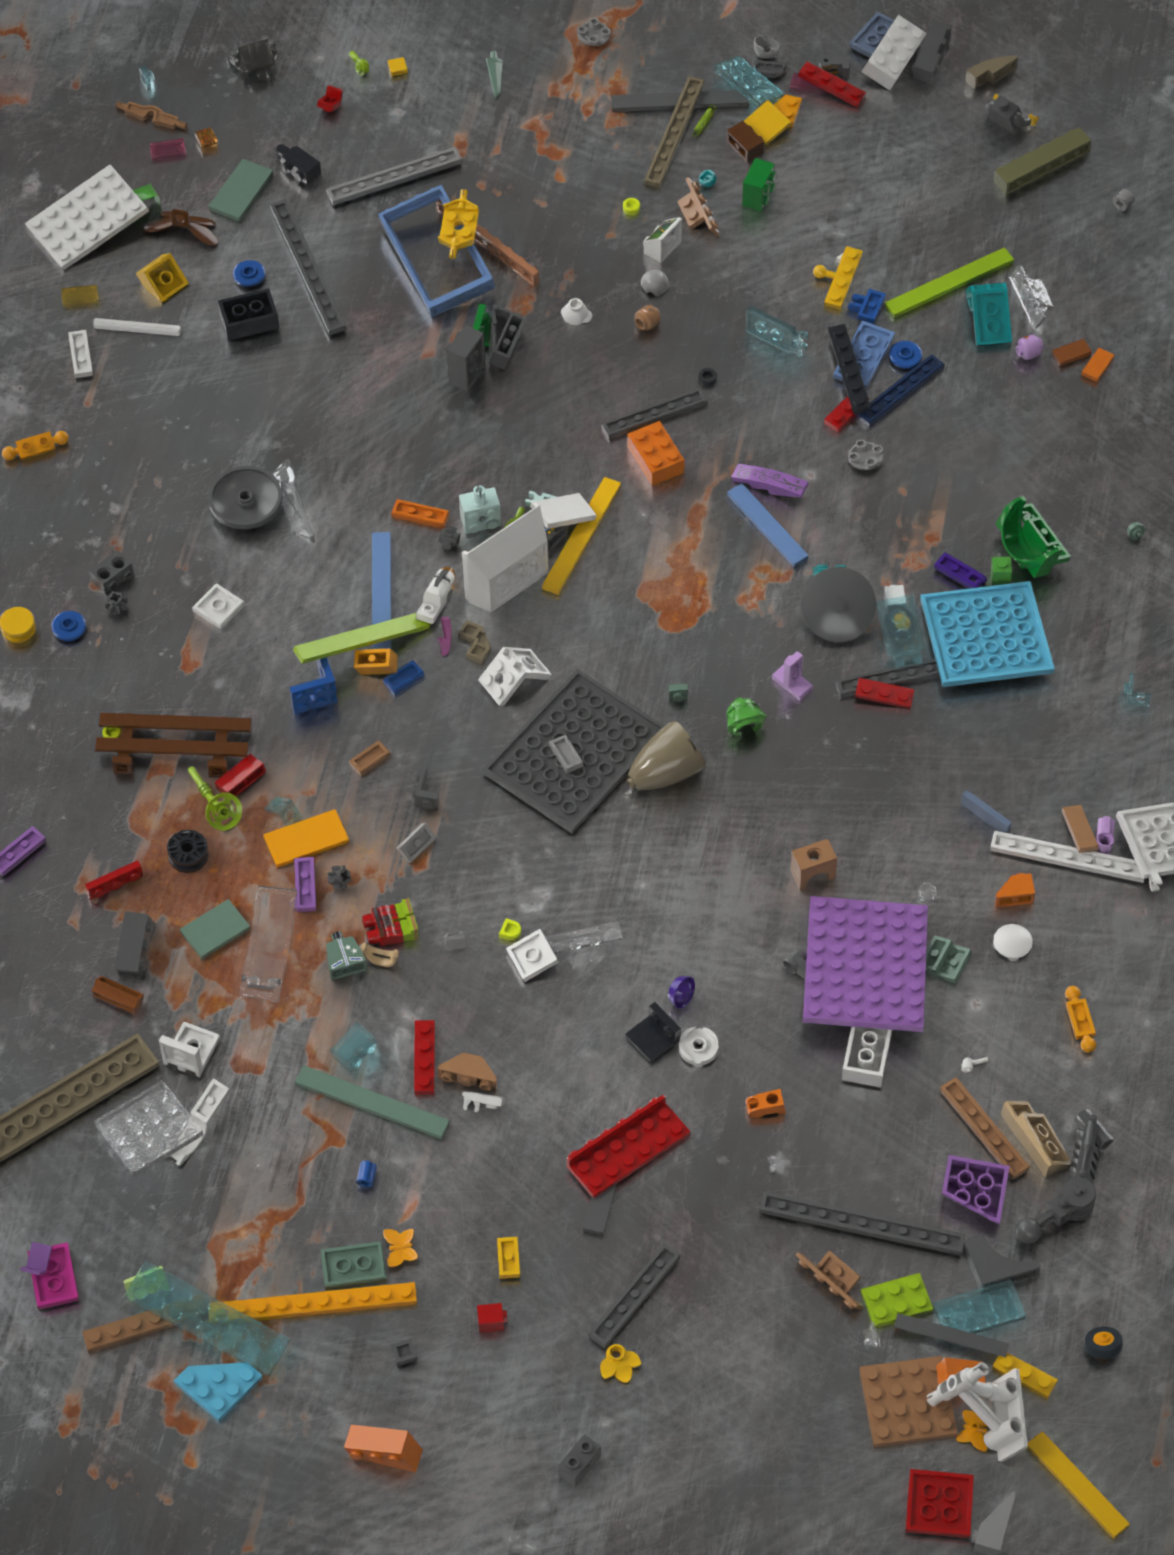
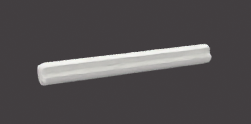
M95 318L93 324L95 329L180 336L181 326L102 318Z

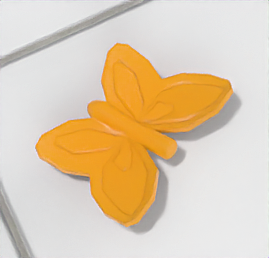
M385 1229L383 1231L386 1241L394 1245L389 1247V1250L393 1251L387 1259L389 1267H397L404 1260L413 1261L418 1259V1254L411 1248L413 1244L410 1243L414 1236V1229H408L402 1233L392 1229Z
M964 1410L962 1414L966 1422L963 1425L965 1429L959 1433L956 1440L962 1443L971 1442L976 1449L982 1452L987 1451L982 1433H987V1429L984 1427L988 1426L976 1413Z

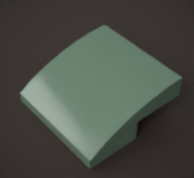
M934 935L926 949V973L944 981L957 984L972 955L971 949L954 945L951 939Z

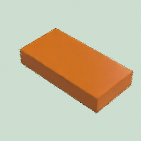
M1098 348L1082 370L1081 375L1094 382H1098L1113 361L1115 355Z

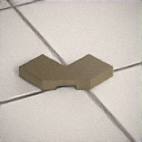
M466 620L458 632V638L473 643L466 653V658L483 665L491 652L490 643L487 640L483 626Z

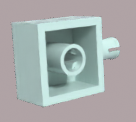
M479 485V490L475 486L473 492L459 495L460 517L465 534L501 526L500 503L495 487L485 489Z

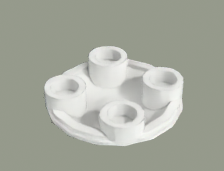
M1009 924L997 930L994 935L993 946L1001 955L1009 958L1011 961H1017L1020 957L1029 953L1033 940L1026 928L1016 924Z

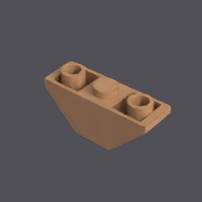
M461 1053L438 1066V1078L445 1082L453 1081L467 1087L476 1086L485 1091H497V1078L482 1056Z

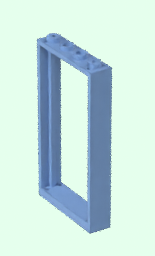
M442 185L431 188L427 192L418 194L414 198L401 202L397 206L386 209L378 214L387 236L431 318L495 288L493 278L473 244L466 248L482 277L431 300L390 224L391 222L435 201L441 200L442 204L451 202ZM458 225L456 229L461 230L464 226Z

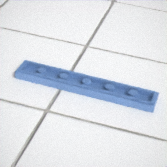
M742 483L727 492V496L793 568L808 560L809 555Z

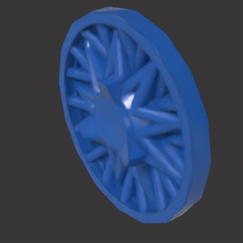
M254 260L240 262L233 270L234 281L242 287L258 286L263 282L266 275L264 266Z
M899 341L890 348L889 359L896 367L910 369L921 362L922 350L914 342Z
M64 611L53 619L51 624L52 632L60 640L74 641L85 633L86 620L78 612Z

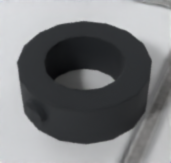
M704 368L699 372L698 380L705 386L713 385L717 380V373L711 368ZM704 375H711L712 378H710V379H705L703 376H704Z

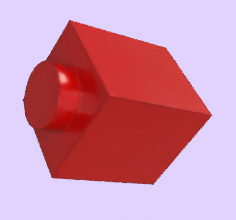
M502 1303L477 1305L479 1333L504 1331V1323H508L507 1310H502Z

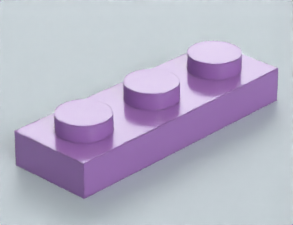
M32 826L0 852V875L2 877L5 876L46 842L45 836Z
M314 857L294 858L297 912L316 911Z

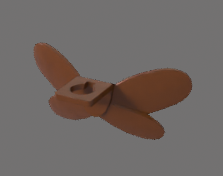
M179 209L163 211L160 215L164 218L153 221L144 227L145 232H156L174 225L188 228L199 240L207 245L216 246L218 244L217 237L207 228V226H215L216 223L208 218L189 216L188 211Z

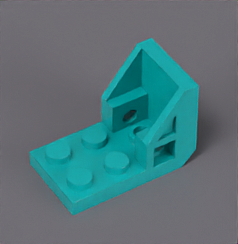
M1006 282L971 285L965 289L970 312H973L976 346L1012 343Z

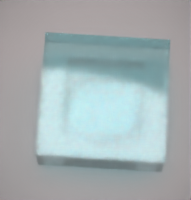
M145 65L139 67L140 78L147 90L154 88L153 80L155 78L153 72L149 71Z

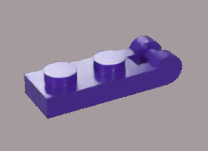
M946 552L934 564V569L968 589L978 588L988 581L985 575Z

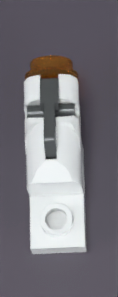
M446 566L437 571L424 593L423 603L416 613V619L431 624L435 622L447 603V594L455 580V571L451 567Z

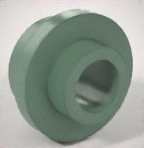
M1138 522L1130 524L1127 529L1129 538L1132 540L1140 539L1145 533L1144 525Z

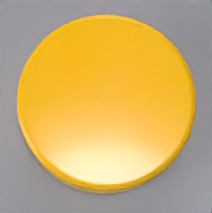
M24 607L10 608L0 618L2 635L12 643L25 642L36 631L34 616L31 611Z

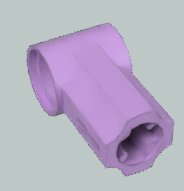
M1103 816L1098 818L1096 835L1098 851L1095 852L1108 855L1112 852L1115 820L1111 817Z

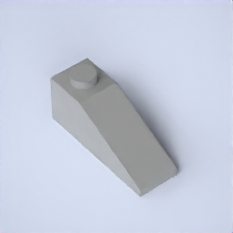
M1012 1491L980 1524L979 1531L974 1530L971 1543H975V1552L985 1555H1000L1017 1492Z

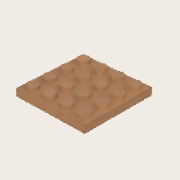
M942 1356L859 1367L874 1448L957 1437L958 1432L951 1400H943L936 1406H931L927 1401L929 1399L927 1395L937 1390L936 1365L943 1360Z

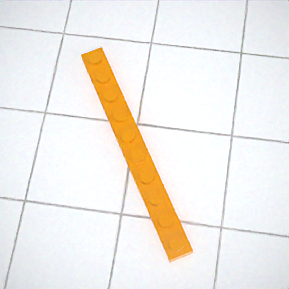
M415 1282L216 1302L208 1303L210 1326L416 1305L417 1299Z

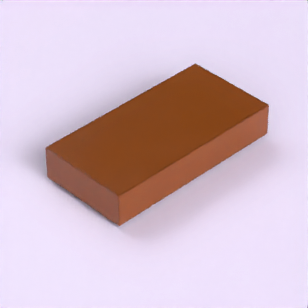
M1083 338L1053 349L1051 354L1060 367L1090 356L1092 350Z

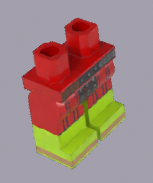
M409 898L402 899V903L371 908V913L362 916L364 929L373 926L375 930L366 932L368 944L379 943L380 947H384L386 945L419 939L418 927Z

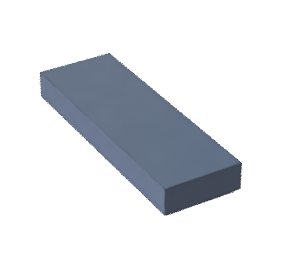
M966 790L962 794V806L997 831L1010 834L1012 825L1010 820L971 792Z

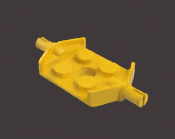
M461 189L459 199L443 204L444 215L438 240L439 243L450 248V259H456L457 251L474 244L479 208L467 200L468 191L466 189ZM458 225L464 226L461 230L455 229Z

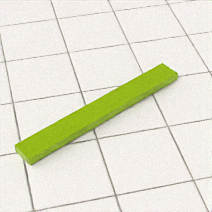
M1004 247L885 302V308L893 318H896L1014 263V258Z
M416 613L300 644L294 646L293 651L300 662L304 664L427 630L431 624L416 619Z

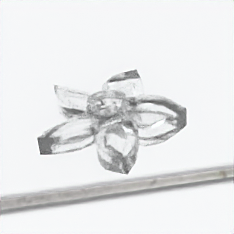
M782 1151L776 1157L767 1156L768 1161L771 1163L769 1172L777 1169L780 1174L784 1175V1166L789 1165L791 1161L783 1159Z
M871 1322L869 1329H862V1332L866 1335L865 1345L872 1344L873 1346L880 1347V1339L878 1337L883 1332L881 1330L875 1331V1324Z

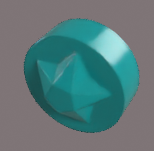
M705 170L699 176V182L705 188L713 186L717 181V176L712 170Z

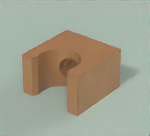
M828 839L792 850L790 871L799 890L805 889L808 880L819 873H826L829 880L836 878L837 856Z

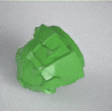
M736 698L727 709L728 732L738 737L742 735L741 731H738L742 727L755 723L753 730L757 732L766 721V714L762 709L760 710L754 701L748 698Z

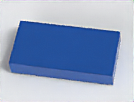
M412 660L399 668L396 674H390L385 677L383 683L395 695L423 677L424 671Z

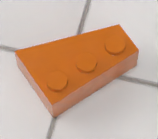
M360 1425L350 1426L344 1449L355 1460H366L415 1473L423 1451L409 1431Z

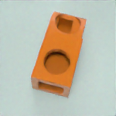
M781 1089L759 1093L745 1100L748 1116L751 1118H759L773 1113H778V1115L786 1113Z

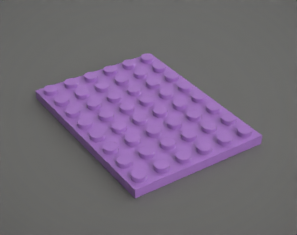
M810 896L803 1023L923 1032L928 905Z

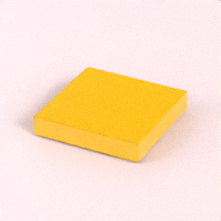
M768 100L744 120L747 125L753 128L758 136L763 138L766 146L791 125V121Z

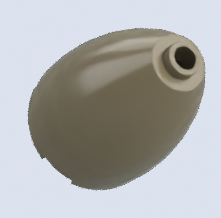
M671 721L661 728L638 753L628 773L629 779L627 782L632 789L636 788L640 791L667 787L693 776L706 767L700 750H696L694 743L690 739L691 737L677 721Z

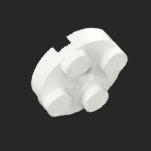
M692 1027L681 1035L679 1052L686 1062L695 1067H701L713 1061L717 1056L719 1050L718 1038L710 1029L704 1027L703 1029H696V1027ZM695 1043L698 1045L702 1043V1049H696Z

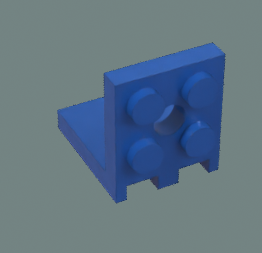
M327 657L317 660L320 679L289 687L294 714L304 713L310 709L321 708L338 702L334 684L336 682Z

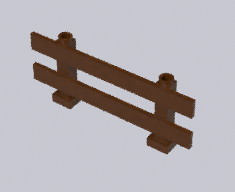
M100 713L99 727L122 729L120 738L97 737L95 752H118V755L112 758L114 774H133L134 766L131 753L213 756V760H208L207 764L209 777H222L229 771L226 756L247 757L249 743L228 742L229 732L250 733L252 718ZM135 728L216 731L215 741L134 738Z

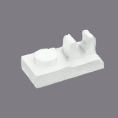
M463 1091L462 1096H464V1110H468V1105L472 1101L475 1105L474 1112L480 1110L481 1103L486 1104V1108L498 1109V1106L504 1105L505 1097Z

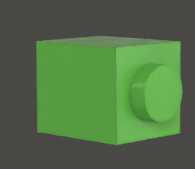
M992 557L990 569L992 585L1010 584L1012 575L1011 557Z

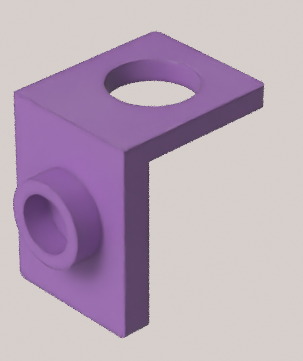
M32 1242L27 1264L20 1267V1270L36 1275L46 1274L52 1246Z

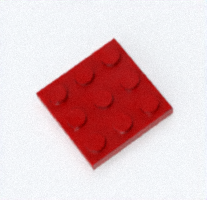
M910 1469L905 1532L970 1538L974 1475Z

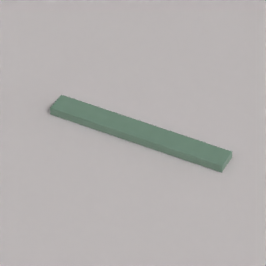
M304 1065L295 1080V1085L440 1140H442L450 1124L448 1119Z

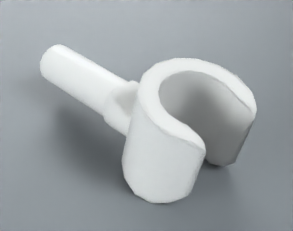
M968 1057L965 1058L961 1064L962 1072H972L973 1065L988 1062V1058L976 1060Z

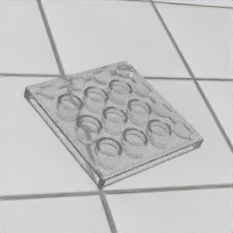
M163 1080L94 1121L96 1128L134 1177L204 1135L202 1129Z

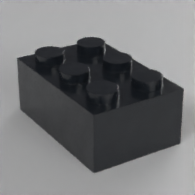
M269 288L217 300L227 340L280 328L278 313Z

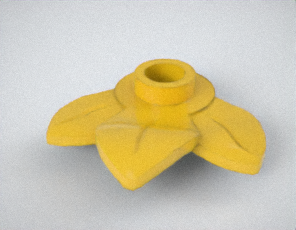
M619 1344L611 1345L606 1351V1358L601 1362V1375L603 1379H608L614 1375L620 1382L628 1383L632 1378V1368L640 1366L641 1360L635 1352L626 1351ZM618 1353L620 1354V1357L615 1358L613 1357V1354Z

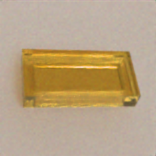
M97 285L61 288L63 306L98 302Z

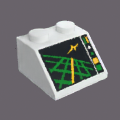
M682 218L665 220L661 225H658L654 232L647 236L643 242L644 254L661 263L682 242Z

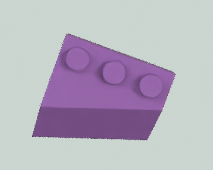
M949 1155L942 1195L1000 1225L1010 1166Z

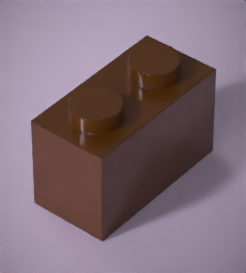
M744 121L727 129L726 142L746 162L764 153L765 143L763 138L758 136L753 128Z

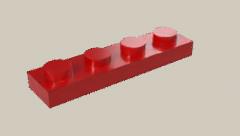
M808 61L799 71L798 77L857 108L865 98V91Z
M415 1020L414 1095H434L435 1020Z

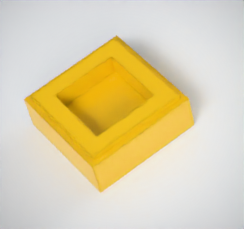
M404 57L387 60L391 77L408 73Z

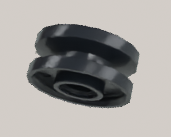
M181 830L175 833L168 841L169 863L177 871L183 873L196 872L207 863L209 857L207 840L199 832Z

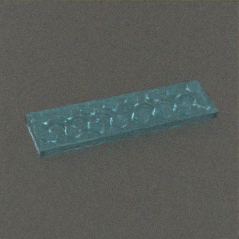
M146 1260L124 1295L131 1302L267 1376L271 1375L290 1341L284 1335Z

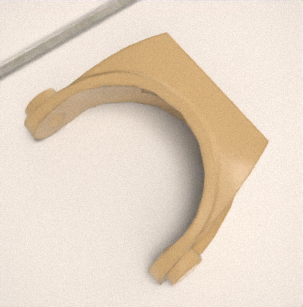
M367 943L361 945L365 959L377 966L391 967L399 957L397 949L388 951L372 947ZM374 955L383 956V957H387V958H390V959L381 958V957H377V956H374Z

